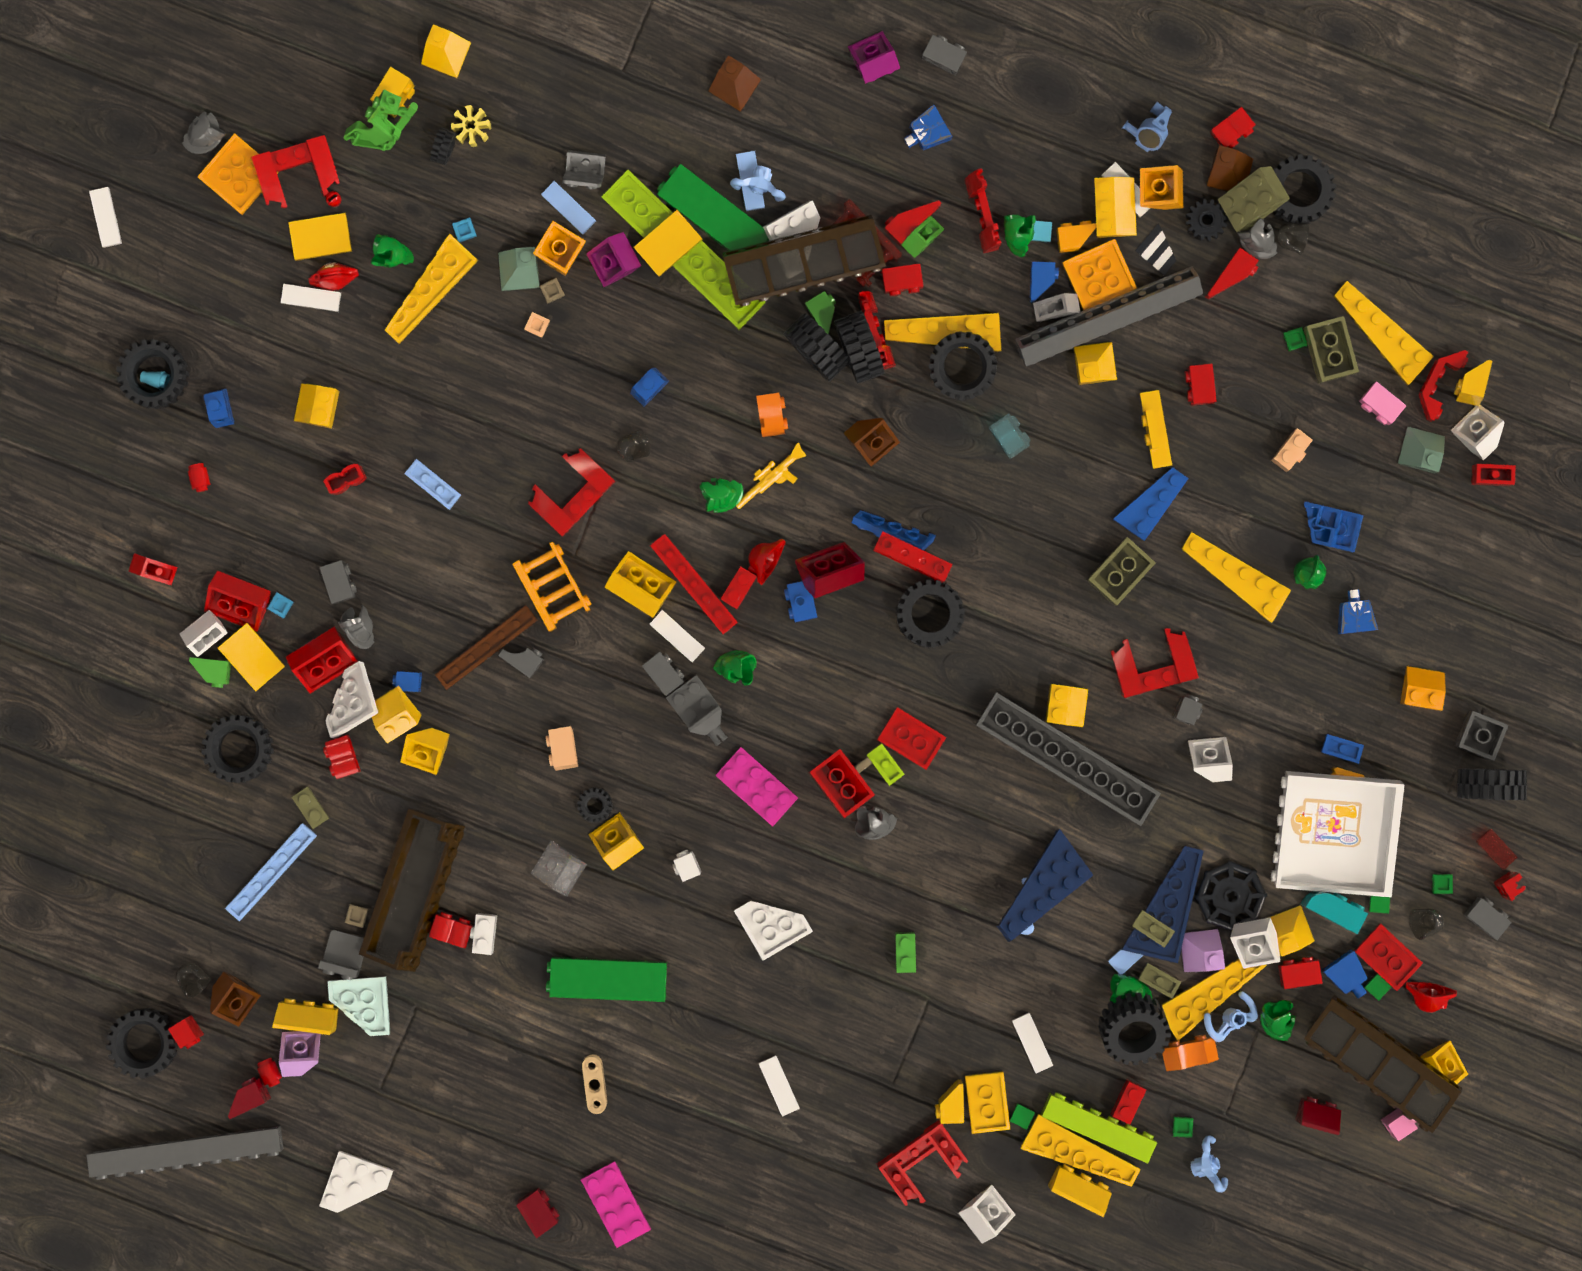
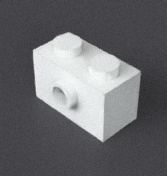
M208 610L182 631L180 636L185 645L198 657L226 635L227 631L222 622Z
M688 850L677 853V858L673 860L675 864H672L676 875H680L682 882L701 874L693 851L688 852Z
M476 914L475 927L471 928L470 938L473 939L472 953L493 954L497 915Z

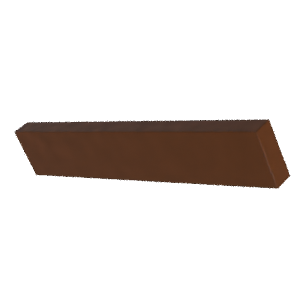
M525 605L436 673L435 676L444 688L448 690L532 626L538 619L528 606Z

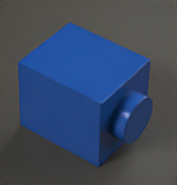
M397 671L396 675H393V687L399 685L403 691L421 692L422 673Z

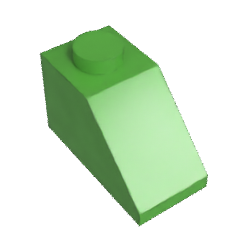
M930 216L901 245L909 254L916 258L941 234L944 228Z
M824 291L806 302L805 306L818 325L829 334L835 310L834 304L836 302L831 294L827 295Z
M190 657L189 662L207 683H212L211 687L223 688V684H229L231 663L229 661Z

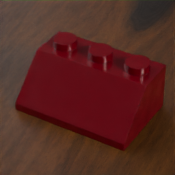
M845 542L795 560L804 587L814 598L864 581L865 562Z

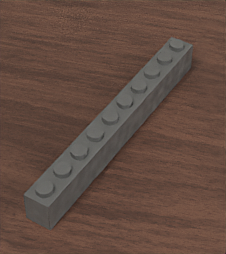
M1191 266L1018 337L1015 341L1020 357L1027 367L1063 351L1070 350L1075 346L1089 342L1092 339L1106 335L1109 332L1123 328L1126 325L1140 321L1148 316L1160 313L1165 309L1177 306L1187 300L1194 299L1203 294L1199 275Z
M281 1126L93 1151L87 1154L89 1178L95 1177L96 1180L106 1179L107 1175L115 1174V1177L126 1176L127 1172H134V1175L146 1173L145 1170L153 1169V1172L164 1171V1167L171 1166L172 1169L184 1168L183 1165L186 1164L196 1167L203 1165L202 1162L210 1161V1164L221 1163L222 1159H229V1162L241 1160V1157L248 1156V1159L259 1158L260 1154L266 1153L267 1156L279 1155V1152L284 1147Z

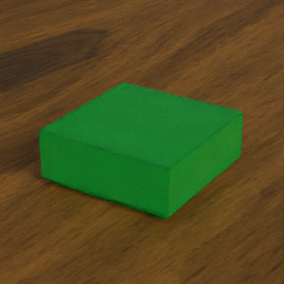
M1302 327L1283 333L1289 352L1308 345Z
M1432 874V893L1453 894V874Z
M1370 896L1369 912L1389 914L1390 897Z
M1376 973L1364 988L1379 1001L1389 991L1391 986Z
M1017 1103L1009 1121L1027 1130L1035 1111Z
M1173 1116L1172 1136L1192 1138L1193 1117Z

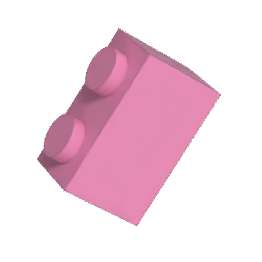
M1378 382L1373 383L1359 400L1362 403L1361 407L1368 413L1373 412L1377 416L1376 419L1383 425L1392 424L1406 407L1403 402Z
M1399 1108L1381 1119L1390 1135L1397 1141L1418 1129L1415 1125L1416 1121L1414 1119H1407Z

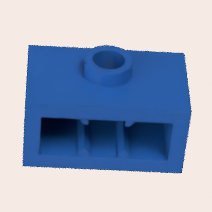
M803 582L787 584L788 589H784L786 601L790 600L791 608H788L790 619H794L796 623L817 618L813 596L805 589Z

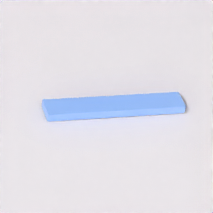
M302 823L225 909L238 921H241L317 835Z

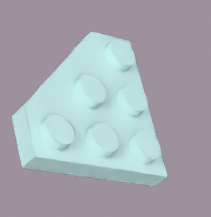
M386 976L328 981L329 1001L364 1029L369 1036L390 1034Z

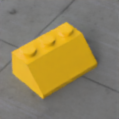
M1094 178L1097 237L1137 236L1134 178Z
M628 551L611 574L605 588L653 618L675 586L676 581Z
M284 998V1001L278 1003L272 1028L331 1035L336 1031L339 1008H335L334 1004L323 1003L322 1006L315 1005L313 1001L296 1003V999Z
M1058 1164L1048 1184L1050 1190L1104 1217L1112 1194L1108 1190L1109 1186L1100 1181L1096 1184L1091 1181L1092 1178L1084 1173L1078 1175L1074 1172V1168L1066 1164L1064 1166Z

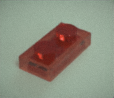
M1489 829L1476 841L1501 870H1505L1518 858L1492 829Z

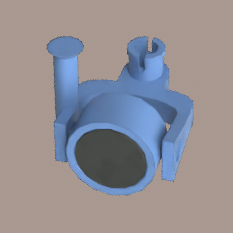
M1156 102L1150 110L1151 113L1157 116L1156 119L1148 118L1144 120L1139 129L1135 128L1127 120L1121 129H1125L1135 136L1137 140L1135 144L1146 152L1158 150L1168 136L1167 124L1172 110Z

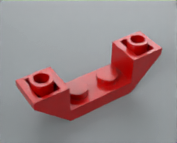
M1464 350L1434 362L1418 394L1427 421L1438 420L1443 411L1441 409L1443 403L1429 397V395L1435 393L1438 386L1435 383L1438 377L1442 378L1446 371L1444 365L1455 371L1464 368L1468 361L1466 357L1468 351Z

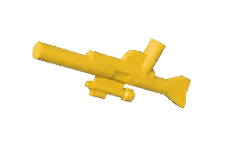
M797 443L791 455L772 471L770 468H773L775 463L770 461L762 471L759 469L754 473L755 477L753 480L759 479L760 482L742 497L736 506L738 509L743 507L757 493L760 492L762 494L774 482L777 484H782L786 480L792 484L796 482L798 478L790 473L787 467L796 459L806 456L800 444Z

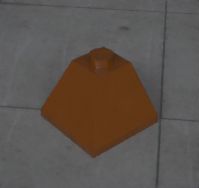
M728 55L708 92L741 112L761 79L745 65Z
M1219 145L1215 152L1206 186L1227 192L1249 176L1253 158L1238 150Z
M883 418L857 421L843 433L870 467L900 443Z
M223 971L212 987L210 1013L239 1027L261 995L238 978Z

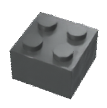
M1468 711L1454 747L1489 761H1495L1509 725L1477 712Z

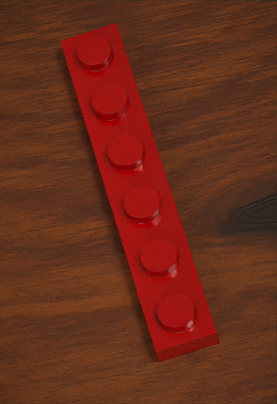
M666 534L650 545L722 634H725L738 623Z

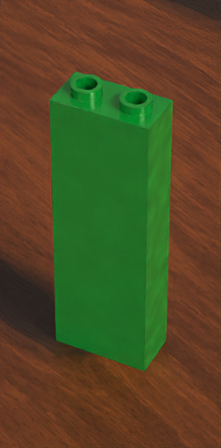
M682 164L678 167L675 166L669 173L670 178L668 181H663L657 189L659 191L657 195L662 201L675 211L678 210L683 217L727 251L769 241L761 225ZM753 260L744 262V264L749 267Z
M552 957L551 962H547V973H550V981L546 983V992H550L549 997L666 1001L667 962Z

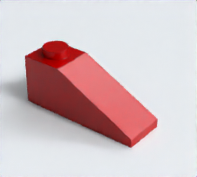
M938 200L900 213L895 218L891 216L885 222L886 227L884 231L901 247V244L941 206V202Z
M1239 248L1205 298L1210 299L1243 281L1249 275L1253 276L1259 268L1256 266L1259 260Z

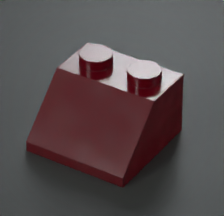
M254 1076L241 1083L242 1087L236 1092L228 1115L229 1119L262 1105L271 1099L261 1078L256 1079Z
M1307 1096V1099L1301 1098L1295 1119L1300 1125L1339 1135L1342 1110L1337 1108V1104L1328 1101L1322 1104L1318 1102L1319 1099Z
M539 1187L520 1198L516 1204L536 1238L556 1225L560 1216L554 1206H550L548 1202L550 1199L546 1191H541Z

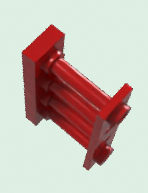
M883 531L873 550L925 576L942 581V583L945 582L953 565Z

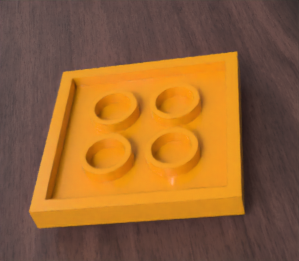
M234 134L198 175V178L243 215L262 193L251 163V156L258 155V153Z
M1115 239L1062 262L1083 311L1137 289Z

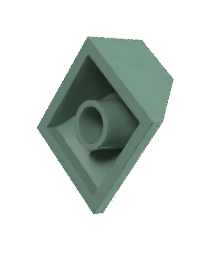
M535 247L515 248L498 253L501 291L540 288L538 260L533 254L536 249Z
M1407 427L1397 464L1434 474L1438 473L1444 455L1445 436Z

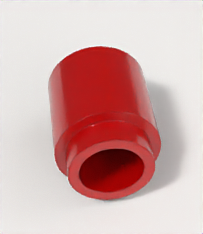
M198 463L188 466V476L192 490L196 489V492L208 490L207 487L211 484L207 468L204 467V464Z
M272 1058L257 1064L259 1067L257 1070L264 1086L269 1085V1088L280 1083L279 1079L282 1076L276 1062H273Z

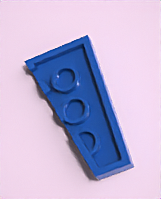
M1171 468L1113 520L1142 541H1145L1189 478L1176 469Z
M861 510L852 520V524L857 525L859 529L868 530L879 538L883 531L923 551L935 538L934 534L929 533L926 536L920 534L919 529L912 527V530L902 528L900 523H887L884 518Z

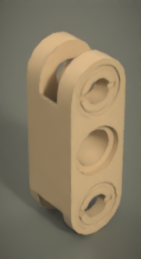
M591 1054L582 1063L588 1110L591 1113L600 1114L607 1106L603 1063L599 1056ZM593 1062L596 1067H590L589 1063ZM593 1079L598 1080L600 1087L593 1089L590 1086V1081ZM594 1101H599L600 1105H595Z

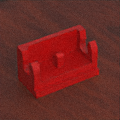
M1513 871L1508 872L1493 882L1501 896L1510 901H1513L1514 897L1522 893L1526 886H1521V888L1516 889L1518 886L1516 882H1519L1522 876L1520 873Z

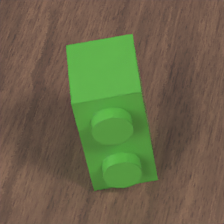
M895 932L896 972L915 973V932Z

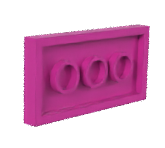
M742 747L716 774L717 778L771 826H774L798 799L794 793Z
M615 1161L581 1179L616 1248L651 1230Z

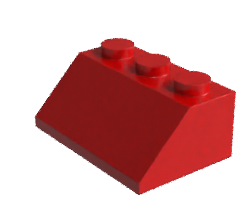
M217 571L208 585L204 612L210 610L215 616L240 626L248 623L254 631L258 632L269 604L271 591Z
M335 626L286 656L291 671L310 694L343 674L345 669L358 662Z
M841 749L808 772L842 818H846L875 795Z

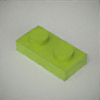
M880 744L867 754L889 786L905 775L883 744Z

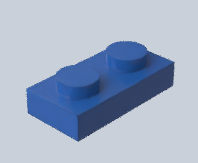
M1326 734L1321 753L1359 764L1364 745Z

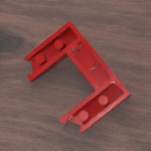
M325 135L271 153L268 151L251 156V163L267 206H269V201L281 202V208H287L277 175L279 171L312 162L323 196L329 193L327 188L335 182L337 185L340 183Z
M980 168L965 178V184L969 198L977 196V199H974L977 211H981L982 217L979 218L981 228L984 229L979 234L983 253L999 250L1001 240H998L999 234L996 231L998 224H993L985 193L987 182L984 180L983 170Z
M870 291L859 292L858 300L877 345L884 370L895 367L896 364L891 348L886 345L883 334L879 335L877 327H880L878 318L872 315L878 312L873 294Z
M581 448L578 454L568 457L566 453L562 456L588 481L565 507L561 509L536 484L532 489L536 491L533 502H528L562 537L616 482Z
M1169 628L1164 629L1173 665L1138 674L1128 639L1122 641L1124 646L1116 653L1113 650L1111 651L1123 698L1199 678L1185 632L1182 631V634L1178 635L1170 633L1171 629Z
M937 1120L923 1130L924 1133L898 1152L895 1154L891 1153L877 1163L879 1170L905 1206L908 1205L907 1200L919 1198L920 1203L926 1201L906 1171L932 1152L938 1151L957 1179L961 1175L957 1170L962 1161L968 1163L967 1158L943 1124L940 1123V1120Z

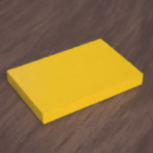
M676 210L634 246V249L660 277L697 245L702 238L680 212Z
M346 213L289 222L295 261L352 252Z
M248 623L218 647L221 653L255 691L285 667L282 661Z
M1003 1071L966 1075L965 1081L972 1134L1010 1130Z

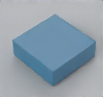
M471 218L452 224L459 243L477 237Z
M276 592L267 609L285 618L294 602Z

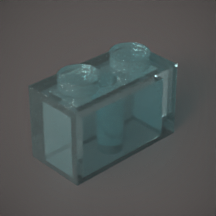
M1007 414L992 424L989 429L1008 458L1012 459L1030 446L1028 442L1031 440L1025 431L1022 433L1018 428L1020 423L1016 417H1011L1010 414Z

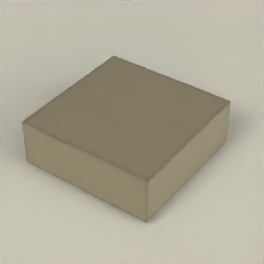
M557 278L540 285L548 304L565 296Z
M866 757L854 768L860 773L872 762Z
M350 904L345 923L364 928L369 909Z

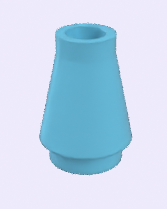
M142 371L140 375L141 382L163 390L168 385L171 378L165 371Z

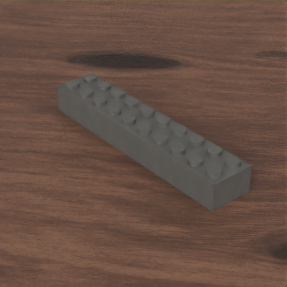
M996 692L975 724L980 729L1139 826H1142L1161 794Z

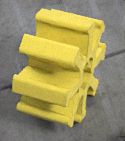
M471 105L465 106L468 117L465 118L457 110L454 116L462 123H451V129L453 132L462 131L459 136H456L461 144H464L463 141L469 135L470 146L476 147L475 135L480 136L486 142L488 135L480 129H491V123L488 119L481 121L483 117H486L485 112L481 108L473 117L474 109ZM474 123L475 128H468L467 125Z

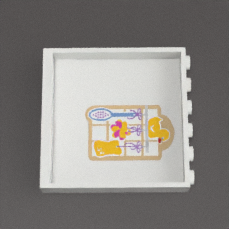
M1286 771L1285 777L1281 779V788H1284L1283 795H1280L1279 807H1282L1281 814L1277 816V826L1280 827L1279 833L1275 835V844H1278L1277 852L1274 851L1273 863H1276L1275 870L1271 872V882L1274 883L1275 887L1391 897L1404 792L1403 782L1401 780Z

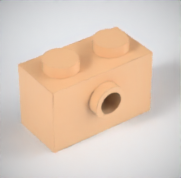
M1298 428L1295 429L1271 461L1285 472L1289 471L1296 461L1300 463L1305 457L1306 453L1304 451L1312 442V439Z
M572 727L548 730L549 736H546L547 747H551L552 754L549 755L550 766H554L556 771L578 767Z

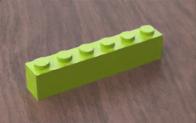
M1055 1092V1095L1049 1094L1041 1112L1042 1117L1147 1164L1149 1163L1157 1141L1153 1139L1154 1135L1145 1131L1141 1134L1136 1131V1127L1127 1123L1123 1126L1114 1117L1108 1116V1118L1100 1116V1111L1093 1108L1089 1111L1083 1108L1084 1105L1075 1100L1071 1103L1065 1100L1066 1096Z

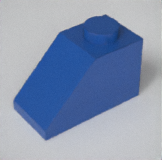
M1055 262L1031 263L1030 302L1036 301L1054 284L1055 279H1058L1059 268H1055Z

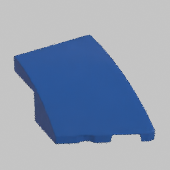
M1304 503L1308 516V525L1311 530L1312 543L1355 552L1364 515L1314 503Z

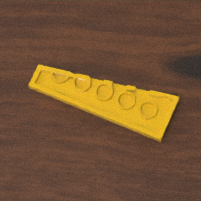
M451 234L445 239L436 256L429 263L425 272L385 329L399 344L478 261Z
M1348 281L1334 295L1338 303L1354 319L1357 326L1363 330L1371 343L1377 347L1381 355L1387 359L1407 386L1434 357Z
M999 313L884 320L885 340L937 345L949 334L968 331L982 336L984 340L990 343L989 345L995 352H1001Z
M1192 532L1181 548L1270 623L1274 621L1291 591L1289 588Z
M1237 959L1225 966V969L1215 972L1162 1004L1170 1030L1178 1041L1204 1019L1205 1013H1211L1267 965L1243 969L1240 960Z
M1039 1114L1020 1147L1025 1151L1089 1171L1131 1187L1141 1170Z

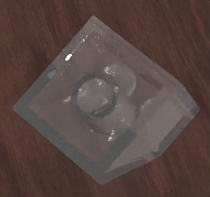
M550 841L531 874L552 890L567 897L587 864L571 852Z

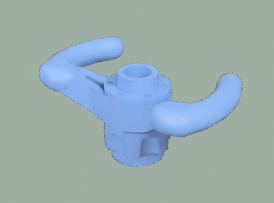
M757 166L753 170L751 177L745 179L734 178L730 182V185L736 190H740L744 185H749L752 188V192L763 195V192L769 191L777 202L783 201L786 198L784 192L772 185L770 182L772 177L771 169L764 166Z
M1241 991L1238 995L1248 1005L1249 1013H1244L1240 1009H1227L1223 1013V1024L1218 1032L1212 1026L1210 1013L1204 1014L1206 1031L1215 1042L1224 1041L1230 1031L1240 1029V1027L1245 1026L1246 1022H1254L1258 1018L1257 1007L1251 997L1245 992Z
M1209 1135L1202 1142V1157L1191 1161V1170L1194 1176H1207L1214 1184L1215 1190L1222 1193L1228 1186V1179L1223 1177L1220 1181L1216 1175L1218 1169H1220V1162L1214 1155H1210V1143L1214 1144L1216 1139Z

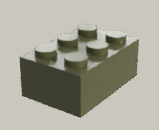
M1269 166L1258 168L1220 197L1218 201L1235 231L1240 232L1252 228L1260 218L1264 219L1290 198L1274 170Z
M1344 316L1303 328L1318 384L1359 372Z
M1126 537L1086 581L1114 606H1117L1156 562Z

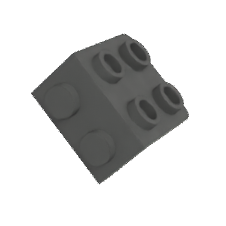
M568 150L566 171L562 183L567 184L569 187L586 186L587 189L601 187L605 174L606 154Z
M337 930L331 931L324 958L320 961L318 968L323 969L322 972L325 974H341L343 979L352 980L357 978L364 956L359 955L364 938Z

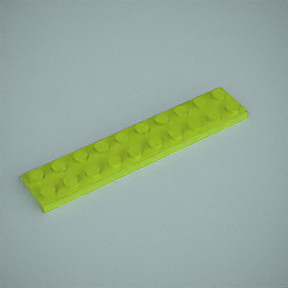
M629 170L602 196V199L643 238L673 214ZM702 240L672 265L738 330L766 303L765 301L759 302L755 300L751 301V304L747 306L735 305L725 262ZM732 270L737 292L751 289L752 293L755 292Z

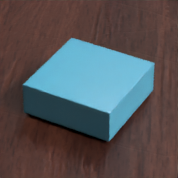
M1036 221L1034 225L1035 233L1031 241L1051 242L1052 222Z

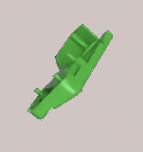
M383 90L379 97H375L372 107L369 106L365 113L367 122H371L373 127L369 129L361 121H356L346 129L344 139L346 141L351 139L354 146L380 149L382 151L390 150L396 143V140L400 138L401 131L409 122L411 116L417 111L418 105L412 102L408 108L399 107L402 97ZM388 114L401 116L395 125L387 120Z

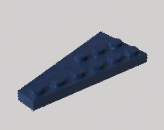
M1060 829L1054 833V837L1046 846L1043 855L1036 862L1023 887L1015 896L1012 905L1007 909L997 925L1008 942L1016 938L1093 876Z
M1183 847L1145 909L1146 913L1175 931L1165 948L1134 928L1121 950L1178 963L1203 850Z

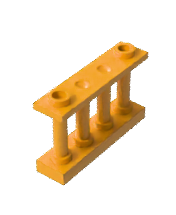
M554 542L550 543L552 550L528 563H521L520 560L513 563L518 576L549 632L557 628L555 624L558 623V620L582 607L588 612L591 605L587 595H582L561 556L564 554L559 544L555 545ZM555 556L557 557L561 567L537 580L530 579L528 573H530L531 569ZM566 573L570 584L546 597L539 596L537 590H539L540 586ZM575 590L580 599L579 601L555 614H549L546 609L549 603Z

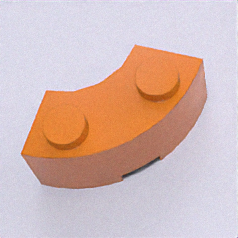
M779 393L756 396L762 437L785 434L784 429H788L787 418H783L782 409L785 408L784 397H780Z
M1198 1035L1194 1037L1195 1040L1182 1043L1179 1040L1169 1042V1046L1164 1047L1165 1051L1162 1053L1166 1071L1182 1070L1219 1060L1215 1041L1211 1037L1206 1038V1035Z

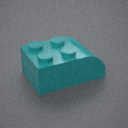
M1313 891L1307 894L1300 903V905L1358 934L1368 913L1364 912L1365 907L1352 901L1350 904L1347 903L1348 898L1338 893H1333L1332 895L1327 892Z

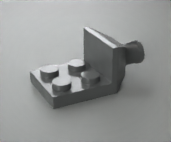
M697 675L666 697L690 732L708 735L715 746L721 743L716 735L722 741L728 738L719 726L721 724L722 708Z

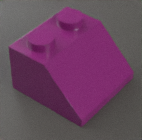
M883 31L848 46L865 84L900 69L895 51Z
M624 232L608 237L586 253L603 287L622 279L641 267Z

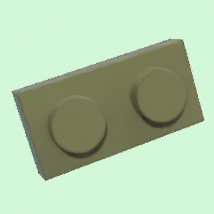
M309 786L291 797L312 829H315L329 819V816Z
M1141 910L1132 924V927L1164 948L1175 932L1143 910Z
M1149 963L1145 965L1138 978L1141 982L1171 999L1181 984V981Z

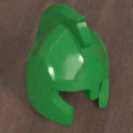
M1014 214L1004 216L1003 225L1006 243L1010 251L1016 256L1024 257L1028 251L1027 245L1033 239L1035 233V215L1026 218Z
M381 234L376 235L372 249L374 254L371 260L372 265L391 268L401 263L404 265L413 263L414 257L408 247L393 237Z
M711 478V482H716V486L709 482H702L700 484L701 493L707 500L706 512L720 513L731 510L738 505L743 497L742 483L739 484L734 480L729 482L721 478Z
M1318 555L1302 559L1294 568L1296 584H1301L1305 589H1316L1325 580L1326 567L1319 560Z
M733 650L721 655L714 664L713 669L729 682L736 683L741 680L743 685H750L753 681L752 672L756 667L757 661L755 656L748 652Z
M1113 975L1110 982L1112 992L1110 1001L1113 1003L1117 1002L1116 997L1121 996L1122 999L1126 998L1125 994L1131 993L1132 997H1135L1136 993H1141L1142 998L1147 994L1152 999L1150 988L1145 983L1131 976Z
M1291 1001L1268 1002L1262 1007L1261 1025L1264 1031L1276 1040L1288 1041V1038L1291 1037V1031L1294 1028L1296 1016L1288 1012L1293 1008Z

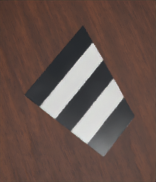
M1158 223L1135 251L1165 275L1176 262V259Z

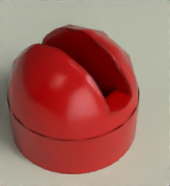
M336 191L329 192L325 198L326 203L331 207L339 206L342 200L340 194ZM336 194L337 197L329 202L328 200Z

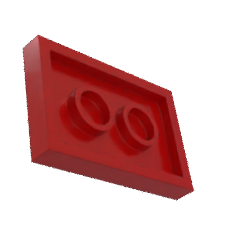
M897 707L877 740L927 770L946 737Z
M1380 923L1354 950L1365 963L1396 991L1423 964Z

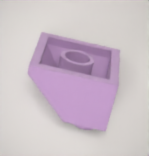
M1218 929L1185 933L1181 948L1184 972L1225 969L1223 948Z
M302 1031L282 1032L279 1056L282 1077L302 1076L318 1063L321 1034Z

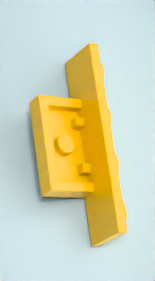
M1159 390L1140 393L1143 410L1141 420L1143 427H1146L1145 443L1150 449L1153 469L1172 466Z

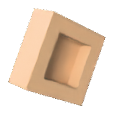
M532 312L524 330L543 338L550 320Z

